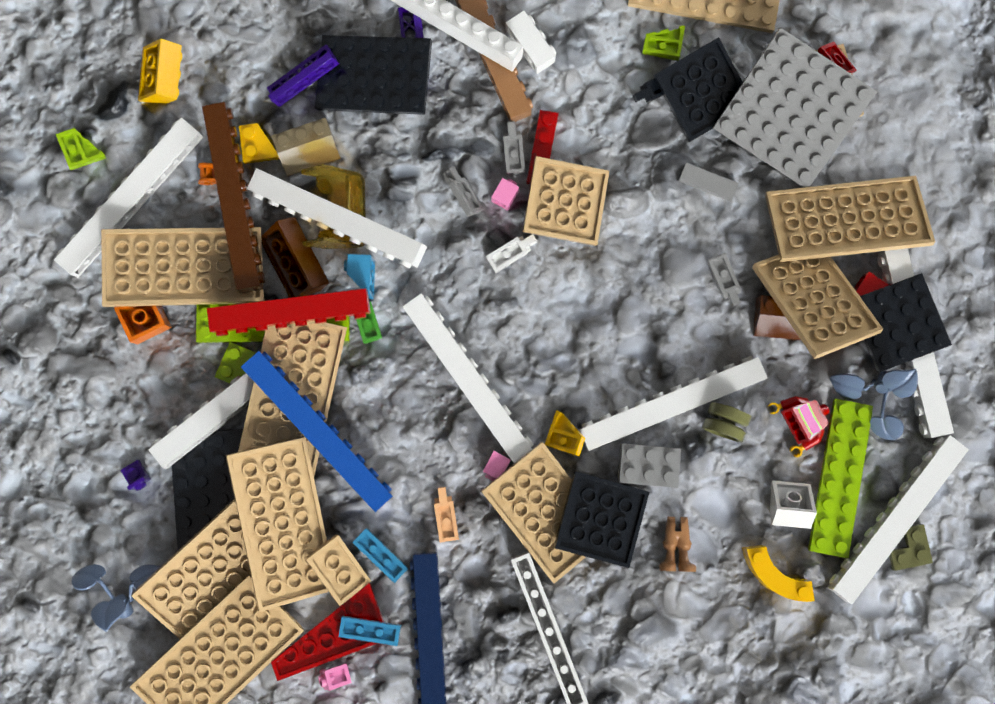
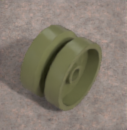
M710 402L707 412L714 418L704 419L701 428L717 436L743 443L746 433L737 426H749L752 416L734 407Z

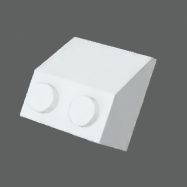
M783 481L771 482L769 511L772 525L811 529L817 514L811 484Z

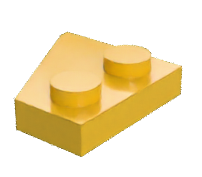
M258 123L239 126L244 164L279 159L277 151Z
M556 410L545 446L580 456L585 437L562 412Z

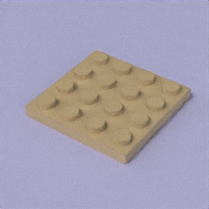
M536 156L522 232L597 246L609 171Z

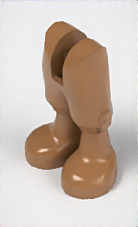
M667 516L665 540L663 541V546L667 553L664 562L659 565V571H676L675 550L678 547V571L696 572V565L689 561L687 552L692 545L688 517H680V531H675V517Z

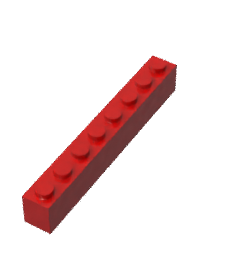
M366 288L207 308L209 332L216 333V336L228 335L229 331H236V334L247 333L248 329L253 328L256 331L268 330L269 326H275L276 329L287 328V324L295 323V326H305L309 321L321 324L327 323V319L333 318L335 321L347 320L346 317L354 316V319L366 318V314H371L369 295Z

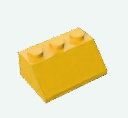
M159 39L143 47L138 101L170 103L177 100L179 96L178 81L181 76L182 45Z

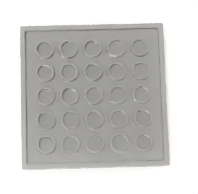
M779 28L713 126V129L802 187H810L877 91L784 29Z

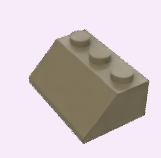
M326 117L272 135L277 154L287 177L341 159Z

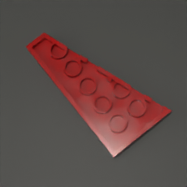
M368 583L271 662L277 681L378 644L338 637L342 616L384 622L371 583Z

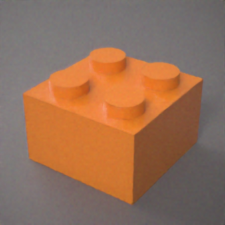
M162 305L114 307L131 343L138 345L172 328Z

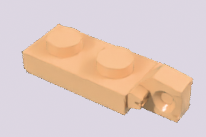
M446 487L437 488L439 498H434L439 542L459 540L452 496H447Z

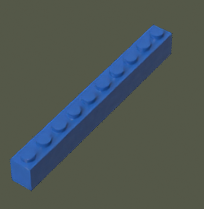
M258 351L241 368L373 511L377 512L393 497L390 494L392 489L385 481L381 484L377 479L379 475L372 467L368 470L364 465L366 462L359 453L355 455L350 450L352 445L346 439L342 441L337 436L340 432L332 424L328 426L324 422L326 417L319 410L315 412L310 407L313 403L307 396L301 397L297 393L300 389L293 381L288 383L285 380L284 376L286 374L279 366L274 368L270 363L272 358L265 351L263 353Z

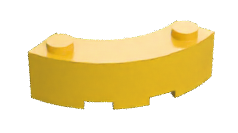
M766 546L742 547L743 555L750 571L766 588L791 600L802 602L815 601L812 581L789 578L782 574L772 563Z

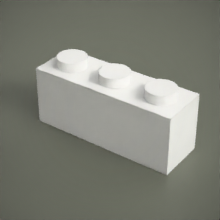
M522 11L505 22L506 32L511 39L523 45V56L536 74L555 62L556 51L551 44H547L544 33L535 27V21L531 15H527L525 11Z

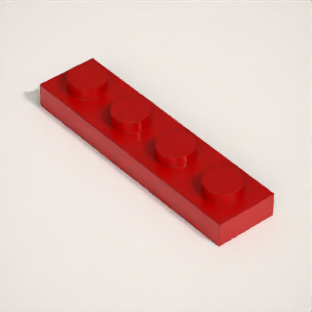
M540 110L526 184L531 183L535 157L550 159L559 113Z

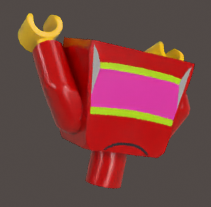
M798 396L782 400L779 404L770 403L767 407L775 405L777 408L776 412L770 413L772 415L783 409L781 413L796 442L801 444L800 446L792 445L789 448V451L798 448L799 451L793 455L794 457H800L804 449L807 451L820 443L825 432L824 428L828 425V420L825 416L830 411L826 404L819 405L816 400L809 401L807 398Z

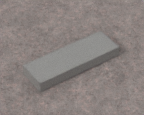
M685 163L679 178L681 183L730 202L733 200L739 184L688 163Z

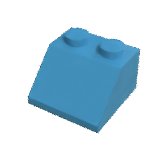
M348 254V259L344 260V271H347V275L360 289L366 288L368 290L370 299H374L375 260L371 255Z

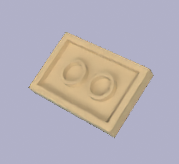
M338 534L334 535L305 558L339 606L371 582Z

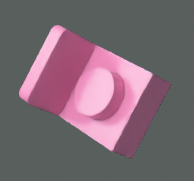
M347 663L319 670L320 676H318V680L324 690L330 691L352 683Z

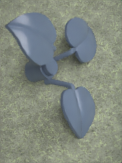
M916 369L882 371L879 373L877 380L873 379L866 387H864L865 381L854 374H835L830 377L836 392L846 399H858L861 397L862 391H867L875 385L876 391L883 394L880 416H874L870 420L871 430L877 436L886 440H897L903 434V422L895 416L884 415L888 391H892L900 398L913 395L918 384Z
M97 564L85 566L77 571L72 577V585L77 590H87L98 582L106 591L111 600L98 603L92 609L91 617L100 629L107 632L119 618L124 619L133 614L134 609L131 605V602L134 600L131 596L133 587L137 589L161 566L148 564L135 569L129 577L132 583L129 585L128 597L123 594L116 597L113 596L105 583L100 579L106 574V570L103 566Z

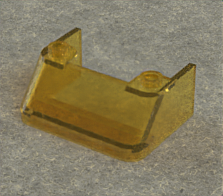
M325 164L301 170V174L316 177V186L321 193L328 194V201L366 218L365 181L360 173ZM331 228L320 231L317 239L303 242V246L321 249L358 248L365 245L362 242L360 245L349 241L350 237L344 235L342 238L334 234V229Z

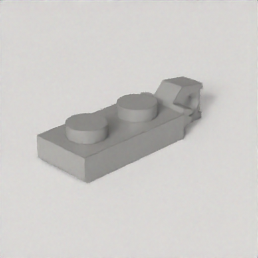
M515 121L507 122L508 132L503 133L506 175L525 173L522 135L520 131L516 132Z
M455 167L448 168L443 173L444 178L467 217L480 213L483 207L465 177L459 176Z
M726 253L708 259V266L723 299L727 298L731 307L741 303L737 295L740 293V285Z

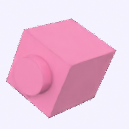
M502 178L491 197V202L508 211L519 192L517 183L509 178L507 180Z
M493 451L483 470L486 473L485 477L494 481L505 472L511 460Z

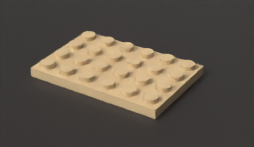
M779 255L754 263L752 269L814 359L882 332L883 328L831 257L780 262Z
M540 442L482 489L481 492L552 583H556L586 557L554 548L572 479L545 444Z

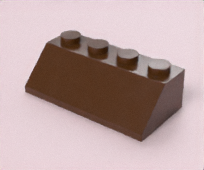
M295 217L276 221L261 236L262 246L289 298L314 295L329 284L327 276Z
M761 295L756 298L753 336L801 340L772 296Z

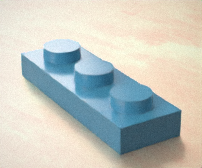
M368 528L352 542L392 582L395 583L408 570V567Z
M342 616L338 637L398 646L401 625Z

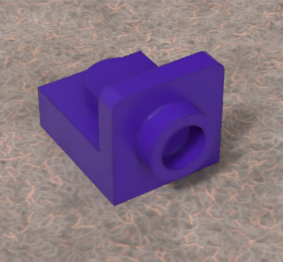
M136 460L120 470L129 484L127 486L128 490L139 491L147 486L146 482L151 480L140 460Z

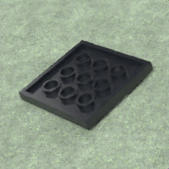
M719 37L653 75L688 142L713 129V126L743 83Z
M922 273L860 296L883 328L881 333L864 339L877 373L952 345Z
M574 471L554 548L630 568L650 492Z

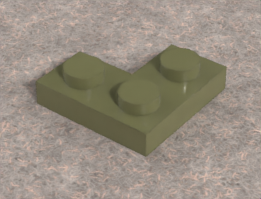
M924 524L911 526L904 535L907 547L894 549L889 555L892 570L894 571L933 563Z

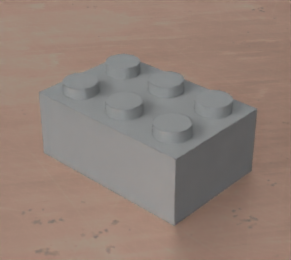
M620 444L617 482L678 488L681 449Z

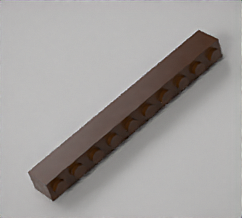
M225 102L202 106L236 290L240 294L262 290L265 277L259 268L262 261L255 247L258 246V240L252 231L255 225L253 217L249 215L251 204L245 194L248 188L241 174L244 173V167L238 158V155H241L239 144L235 142L237 131L235 125L232 126L231 119H234L232 108H228Z

